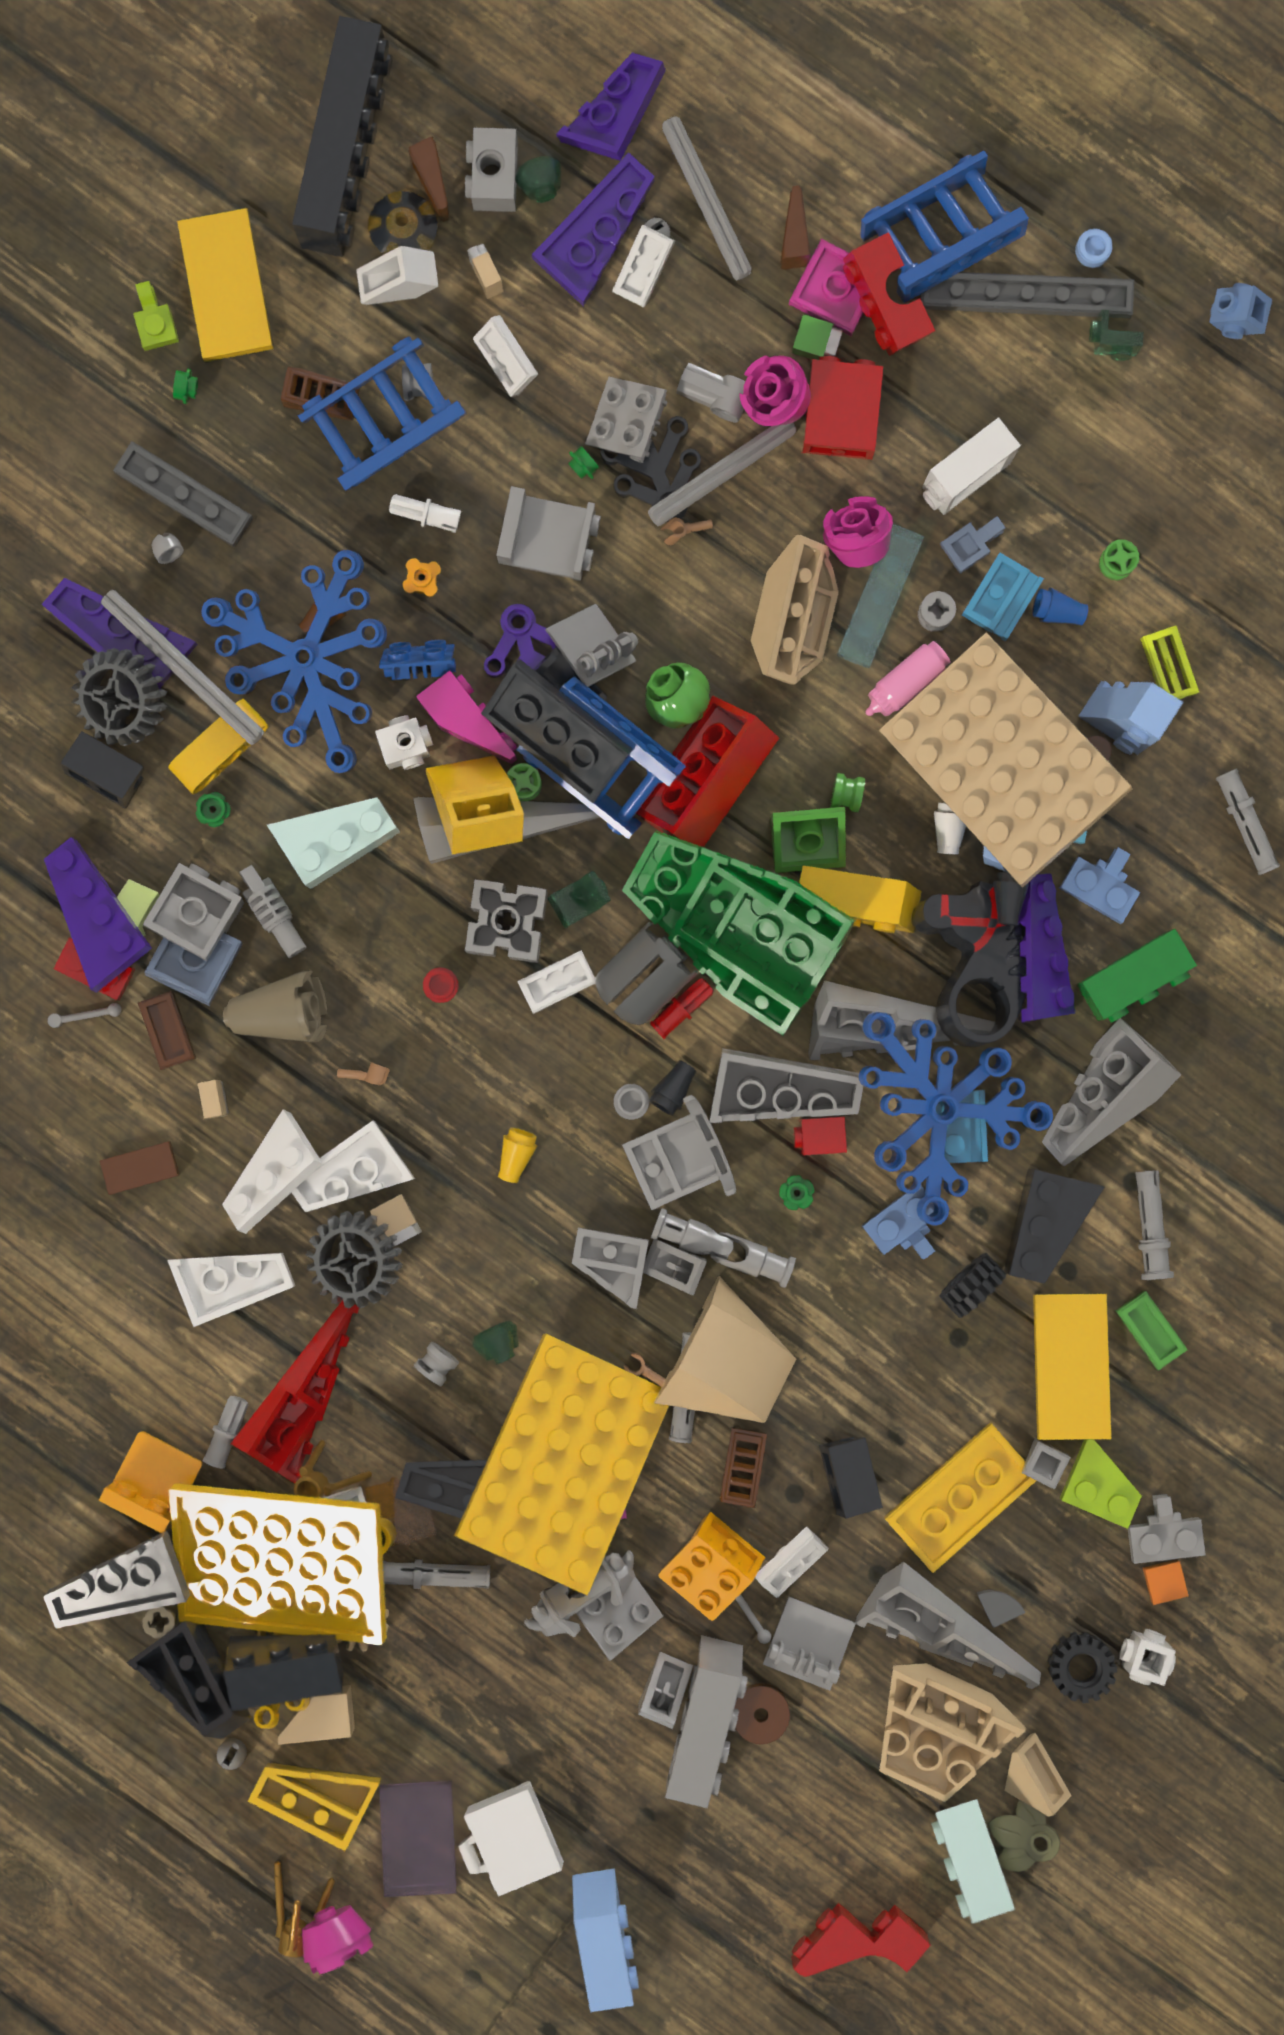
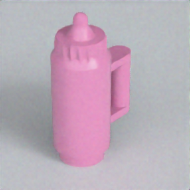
M934 641L928 645H921L876 683L875 688L868 694L871 704L866 709V714L872 716L874 713L881 712L884 716H889L894 711L902 709L951 663L945 651Z

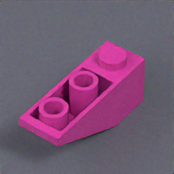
M448 671L416 696L419 703L440 730L495 755L510 764L517 760L513 752L518 748L517 745L504 732L499 734L491 724L492 722L481 714L486 705L484 703L479 706L476 705L470 697L474 690L462 675L456 678L451 671Z

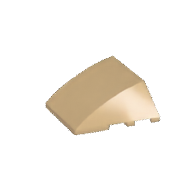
M718 1276L702 1307L704 1310L674 1369L669 1372L654 1403L765 1423L796 1358L726 1282Z
M927 1663L893 1666L880 1772L946 1802L977 1774V1770L991 1757L996 1758L1008 1742L1014 1737H1020L1026 1731V1727L990 1692Z

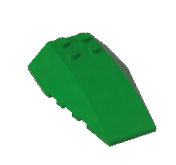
M655 831L622 889L654 924L658 923L669 935L668 939L677 948L680 946L694 961L692 964L702 975L706 973L717 985L715 988L723 997L782 1036L785 1035L814 994L846 942L855 921L792 879L659 831Z

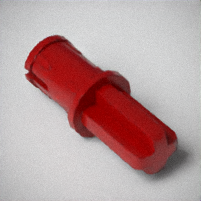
M703 978L698 979L677 999L673 997L671 999L673 1003L653 1021L651 1020L649 1024L663 1039H666V1036L686 1018L692 1019L691 1014L713 995V988Z

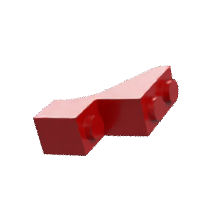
M838 1903L833 1910L828 1908L820 1915L816 1922L817 1928L809 1937L805 1935L797 1941L792 1949L793 1955L791 1959L793 1969L804 1977L865 1956L887 1958L908 1972L931 1946L928 1934L895 1904L889 1911L884 1910L876 1917L872 1924L873 1930L870 1931Z

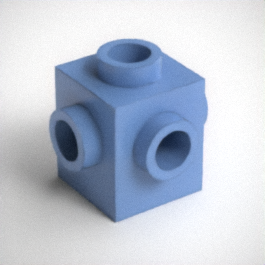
M1244 283L1233 284V287L1217 288L1215 301L1211 308L1210 323L1222 331L1223 336L1230 339H1241L1243 335L1265 334L1272 299L1257 287Z

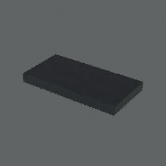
M518 659L513 664L481 713L592 803L598 799L633 750L521 659Z

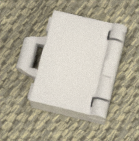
M530 1781L468 1806L464 1818L472 1834L465 1838L458 1845V1848L470 1874L489 1873V1878L498 1896L562 1870L564 1861ZM474 1843L477 1844V1847L484 1861L483 1863H480V1860L473 1846Z

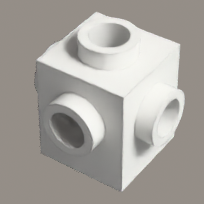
M408 715L400 716L388 722L389 727L375 731L385 763L389 769L403 766L404 770L412 769L424 764L423 759L430 757L427 747L432 746L433 742L427 725L420 727L416 718L409 719ZM411 739L407 746H401L404 740Z
M1145 1629L1144 1634L1132 1630L1130 1639L1126 1638L1120 1650V1659L1123 1660L1121 1665L1130 1674V1679L1144 1685H1151V1682L1165 1686L1167 1676L1171 1675L1176 1661V1651L1165 1641V1635L1150 1629ZM1145 1649L1150 1650L1149 1656L1143 1659Z

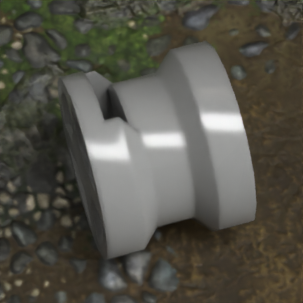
M431 363L423 364L433 380ZM403 364L402 385L404 400L409 401L414 397H423L425 400H428L407 365Z
M931 592L919 606V622L928 631H942L948 627L955 616V601L945 592Z
M431 1341L427 1347V1354L424 1358H419L414 1366L429 1380L442 1386L446 1381L448 1371L455 1369L459 1361L444 1348Z

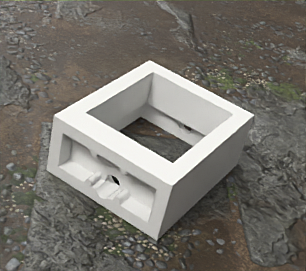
M999 417L929 471L922 488L925 491L923 497L933 510L939 509L945 515L1011 464L1021 445Z

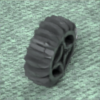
M117 648L108 649L107 652H97L93 658L85 660L82 663L84 669L79 670L75 674L80 682L74 684L71 689L79 693V697L74 698L71 703L80 705L81 711L75 717L86 718L87 722L84 729L91 730L95 728V739L106 737L107 744L111 745L118 742L123 746L131 744L132 741L138 743L143 741L146 736L153 734L156 731L154 725L160 724L164 720L159 712L164 711L167 705L160 701V697L165 696L168 691L159 689L157 683H160L163 677H154L152 675L155 665L151 663L144 665L145 655L138 654L133 656L132 650L129 649L121 651ZM113 669V677L109 678L108 685L100 686L106 672ZM138 708L139 711L131 724H125L126 717L130 716L131 709Z
M345 1211L340 1214V1218L336 1215L328 1218V1225H319L316 1229L319 1235L311 1237L309 1241L315 1248L308 1250L306 1256L314 1259V1262L309 1264L306 1270L316 1271L317 1274L311 1283L318 1284L321 1282L324 1287L321 1289L320 1295L325 1296L331 1292V1303L337 1304L343 1299L345 1308H351L355 1302L359 1308L366 1307L369 1301L373 1304L379 1302L381 1295L386 1296L392 1291L390 1284H395L399 1280L398 1275L393 1271L401 1269L403 1264L400 1261L394 1260V1257L400 1255L402 1249L393 1248L391 1243L397 1240V1236L391 1235L387 1237L385 1232L388 1230L389 1224L384 1223L377 1227V1216L371 1215L365 1220L364 1211H358L354 1213V1216L349 1211ZM341 1233L340 1253L338 1256L331 1258L332 1246ZM361 1236L364 1237L372 1245L373 1248L367 1247L363 1243ZM350 1255H352V1257L356 1256L358 1259L366 1258L365 1260L359 1262V1264L357 1265V1262L352 1263L351 1260L343 1261L344 1259L350 1257ZM378 1261L376 1276L372 1283L368 1285L366 1279L369 1276L368 1267L371 1263ZM336 1271H339V1272L343 1273L344 1276L346 1277L347 1282L344 1281V1280L337 1274Z

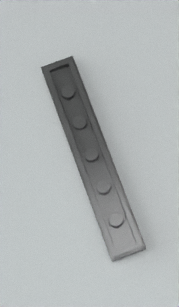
M959 272L920 295V299L925 309L1131 318L1133 315L1134 280Z

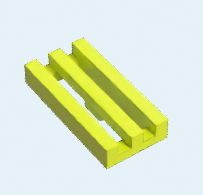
M1177 626L1143 636L1141 642L1156 685L1170 694L1152 642L1155 640L1174 692L1171 695L1181 700L1198 694L1199 690ZM1164 637H1170L1187 687L1185 690L1181 688Z

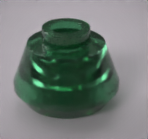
M539 156L530 159L518 168L515 182L529 199L537 200L538 203L548 202L556 197V192L561 187V164L551 156Z
M507 1320L490 1327L473 1337L472 1347L486 1361L493 1359L496 1365L515 1357L513 1349L519 1347L517 1325Z

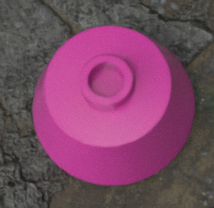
M763 356L747 368L744 374L747 376L744 384L743 394L740 393L739 397L743 408L754 422L763 426H778L791 424L803 416L809 406L811 392L804 371L798 362L787 356Z
M874 497L848 499L849 506L840 509L836 513L831 509L826 514L823 521V539L825 544L844 565L854 568L870 566L880 561L889 551L893 518L886 510V507L877 504Z
M350 1905L336 1910L334 1906L327 1907L314 1914L315 1920L302 1928L304 1963H309L313 1974L316 1972L323 1974L345 1965L344 1961L357 1954L356 1949L363 1955L374 1946L369 1935L371 1928Z

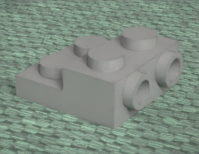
M179 863L148 914L143 926L208 961L224 932H228L244 905V901L239 896L241 891L230 883L222 881L218 885L208 879L210 874L201 867L191 863L188 868Z

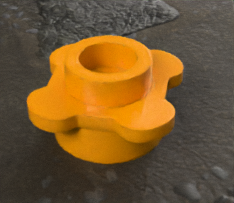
M416 558L410 559L406 563L408 574L407 579L403 582L404 590L410 594L416 592L425 594L428 597L435 595L438 591L436 586L437 575L441 572L439 564L434 561L427 564L419 562ZM421 574L425 575L423 581L418 579Z

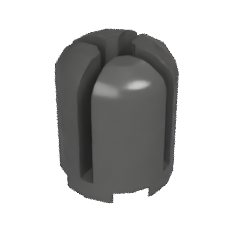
M650 922L597 973L595 978L599 996L608 1005L623 993L659 957L664 960L614 1010V1013L622 1020L635 1025L647 1023L698 974L697 969L691 973L683 964L688 957L666 935L658 938L648 930L653 925Z

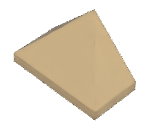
M1030 1734L1012 1753L1005 1791L1048 1817L1053 1816L1072 1795L1037 1734Z

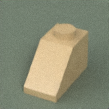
M351 1685L343 1686L342 1692L311 1697L309 1706L303 1711H297L284 1726L278 1736V1744L351 1737L355 1729Z

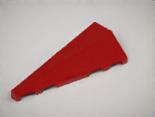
M343 1300L231 1442L232 1446L293 1484L301 1478L299 1470L302 1468L306 1454L311 1455L314 1445L310 1441L317 1421L323 1420L339 1371L336 1362L341 1347H347L350 1337L346 1335L352 1314H358L359 1307L355 1304L351 1308H345Z

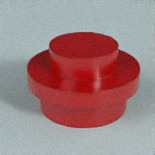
M439 967L432 969L423 980L425 995L436 1003H446L452 1000L458 992V979L447 968Z

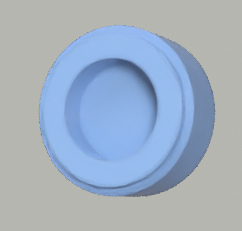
M1090 229L1085 231L1076 244L1075 253L1077 259L1084 266L1091 268L1103 265L1111 255L1113 248L1112 240L1103 230Z

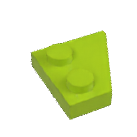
M1084 1439L1060 1499L1128 1529L1142 1495L1094 1439Z

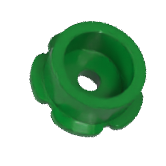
M189 368L187 372L176 370L173 385V399L183 400V404H187L189 398H196L198 389V377H193Z
M582 446L574 453L570 451L569 455L573 459L568 462V465L581 479L586 475L593 479V474L600 468Z
M218 792L204 794L196 803V817L202 824L207 823L210 827H218L224 823L225 818L230 816V804ZM212 806L216 807V812L214 813L210 812Z
M800 1175L790 1176L787 1178V1182L780 1186L779 1196L784 1200V1205L790 1210L806 1209L813 1202L814 1186L810 1180H804ZM800 1190L801 1194L795 1196L794 1191Z

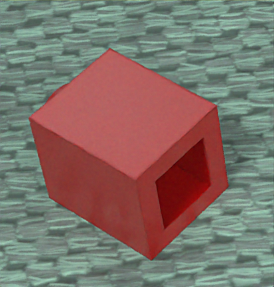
M845 1117L799 1119L800 1126L793 1128L795 1148H801L802 1155L847 1153Z

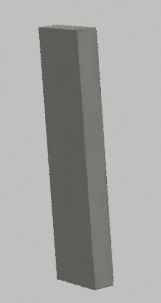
M131 441L113 470L121 478L234 548L253 519L251 514Z

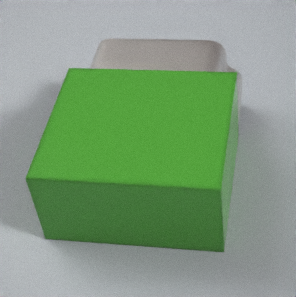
M803 314L792 353L819 360L822 356L835 357L843 330L833 327V323Z

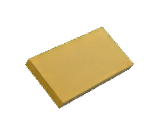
M247 208L177 221L204 362L274 349Z
M1107 1294L1033 1295L1037 1439H1111Z
M990 1422L884 1518L927 1568L934 1573L1037 1480L1022 1473L1025 1460Z

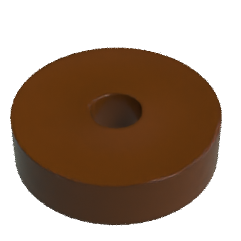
M756 1683L746 1687L743 1699L736 1698L734 1708L739 1709L735 1729L742 1738L754 1744H768L776 1741L784 1734L789 1725L790 1711L788 1702L780 1690L769 1684ZM759 1708H763L768 1712L767 1716L763 1719H758L754 1716L755 1711Z

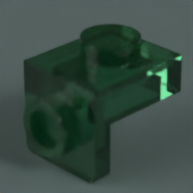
M1101 310L1096 320L1091 321L1089 329V342H1094V354L1111 355V359L1117 361H1126L1136 357L1143 347L1144 332L1108 330L1109 310Z
M594 871L587 873L578 881L551 894L547 898L565 929L596 913L611 901L606 884L597 877Z

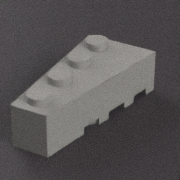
M722 1048L709 1123L858 1114L864 1086L859 1081V1073Z
M701 1635L698 1647V1666L694 1665L688 1695L690 1702L685 1701L680 1731L682 1732L677 1735L667 1777L665 1798L708 1808L711 1795L717 1796L719 1792L722 1774L717 1773L720 1762L725 1764L727 1762L730 1741L725 1740L728 1730L735 1731L739 1709H735L734 1706L736 1698L743 1699L748 1677L742 1676L743 1645Z

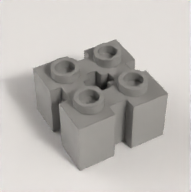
M475 879L471 909L479 912L478 923L469 922L465 951L469 954L496 957L497 948L509 950V959L538 963L542 934L541 932L534 931L535 920L544 921L548 896L547 890L518 885L517 894L505 893L506 887L504 883ZM504 913H511L512 919L516 920L515 926H510L508 931H503V926L497 923L499 917L504 918Z

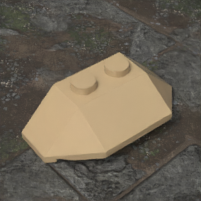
M796 535L767 571L751 636V643L763 675L791 685L799 682L801 677L809 673L823 660L838 597L834 570L828 558L830 556L828 546L802 535Z

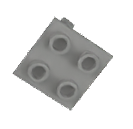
M608 377L585 444L629 455L632 460L643 463L644 458L650 455L648 452L652 443L650 438L657 435L654 427L660 426L658 420L661 417L664 406H667L668 403L665 400L667 390Z
M597 604L546 628L548 635L582 683L587 687L636 662L631 653L638 644L637 636L634 633L628 632L618 635Z
M634 1577L622 1596L624 1604L614 1606L611 1603V1591L576 1612L609 1661L663 1617L636 1577ZM578 1591L570 1595L571 1598H582L585 1596V1594Z
M788 1597L763 1665L830 1691L832 1684H836L840 1675V1670L838 1669L856 1623Z

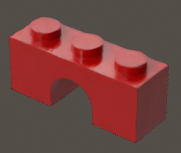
M889 232L852 250L843 258L845 276L852 285L855 284L861 296L859 298L860 307L867 317H871L876 328V340L883 350L886 349L889 356L923 340L935 332L934 326L920 298L909 304H898L891 300L887 294L886 280L888 276L896 273L904 266Z

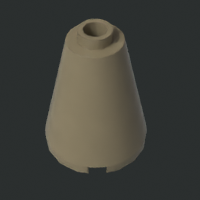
M301 971L234 997L224 1007V1023L234 1034L319 1042L323 1039L327 1025H321V1015L327 1014V1004L321 981L318 977L311 978L313 971Z

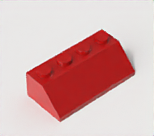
M712 696L702 718L692 724L672 753L674 757L686 765L685 769L669 787L664 783H658L636 812V815L662 833L704 847L760 765L769 755L779 737L755 715Z

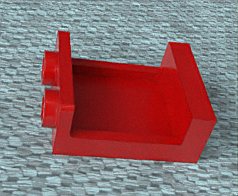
M822 356L819 360L812 359L809 385L811 398L807 408L802 453L872 460L876 448L883 366H876L874 361L865 359L856 360L854 363L840 362L839 358L833 356Z

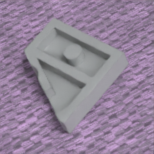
M578 1227L572 1264L624 1301L629 1307L636 1309L649 1240Z

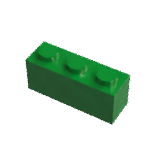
M1172 929L1076 985L1097 1021L1108 1018L1110 1023L1129 1013L1127 1006L1139 1000L1140 1004L1143 1005L1159 996L1160 993L1157 989L1169 982L1174 987L1190 978L1191 976L1188 971L1197 965L1176 929Z

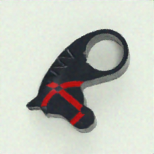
M981 881L970 886V890L963 895H933L920 902L914 908L912 914L913 925L919 932L926 935L939 933L948 944L959 949L962 953L959 963L938 997L936 1016L941 1030L952 1042L969 1048L980 1047L1004 1037L1020 1014L1026 994L1021 992V977L1027 976L1026 957L1020 956V942L1023 941L1020 923L1018 926L997 924L998 916L993 883L989 884ZM965 984H982L991 992L990 996L996 1007V1021L992 1030L987 1035H978L969 1031L961 1023L957 1015L956 999L959 991Z

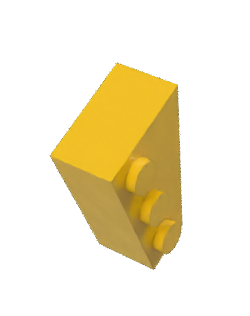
M809 866L802 867L799 884L853 918L855 921L852 927H860L862 923L873 925L874 930L895 933V930L914 933L915 927L912 922V914L914 908L920 903L921 891L907 881Z
M268 1762L248 1802L346 1851L381 1778Z

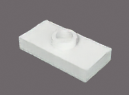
M642 225L612 292L642 307H646L675 240Z
M500 315L492 317L473 337V340L510 397L519 395L538 375Z
M582 950L517 981L533 1014L596 984L595 977Z
M806 1526L793 1540L778 1550L776 1556L757 1573L755 1578L777 1598L826 1553L829 1548Z

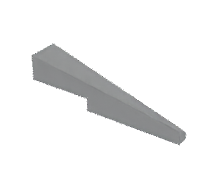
M433 797L413 798L420 831L431 864L478 851L474 850L452 855L435 799ZM520 801L524 813L523 839L600 818L599 815L585 804Z
M824 981L813 1010L809 1059L820 1060L821 1054L838 1052L841 1053L842 1057L853 1056V1051L875 1049L877 1053H886V1049L880 1042L871 1040L864 1034V1019L872 1012L886 1013L893 1018L895 1022L894 1036L905 1050L916 1049L917 1039L912 1034V1025L918 1019L930 1020L935 1024L936 1035L932 1042L950 1041V1039L943 1033L938 1024L936 1007ZM957 1013L961 1023L969 1031L978 1035H987L995 1024L993 1021ZM877 1019L872 1023V1031L874 1033L878 1032L881 1024ZM923 1024L920 1027L922 1037L928 1033L927 1024Z
M905 1562L881 1577L856 1617L855 1623L865 1628L867 1623L886 1629V1636L896 1639L898 1634L917 1641L919 1648L972 1667L974 1662L993 1668V1675L1003 1678L1005 1673L1018 1677L1026 1682L1027 1688L1033 1689L1040 1684L1041 1672Z

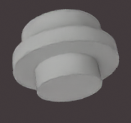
M627 1084L616 1092L614 1107L621 1117L629 1120L638 1119L646 1113L649 1107V1097L641 1086Z

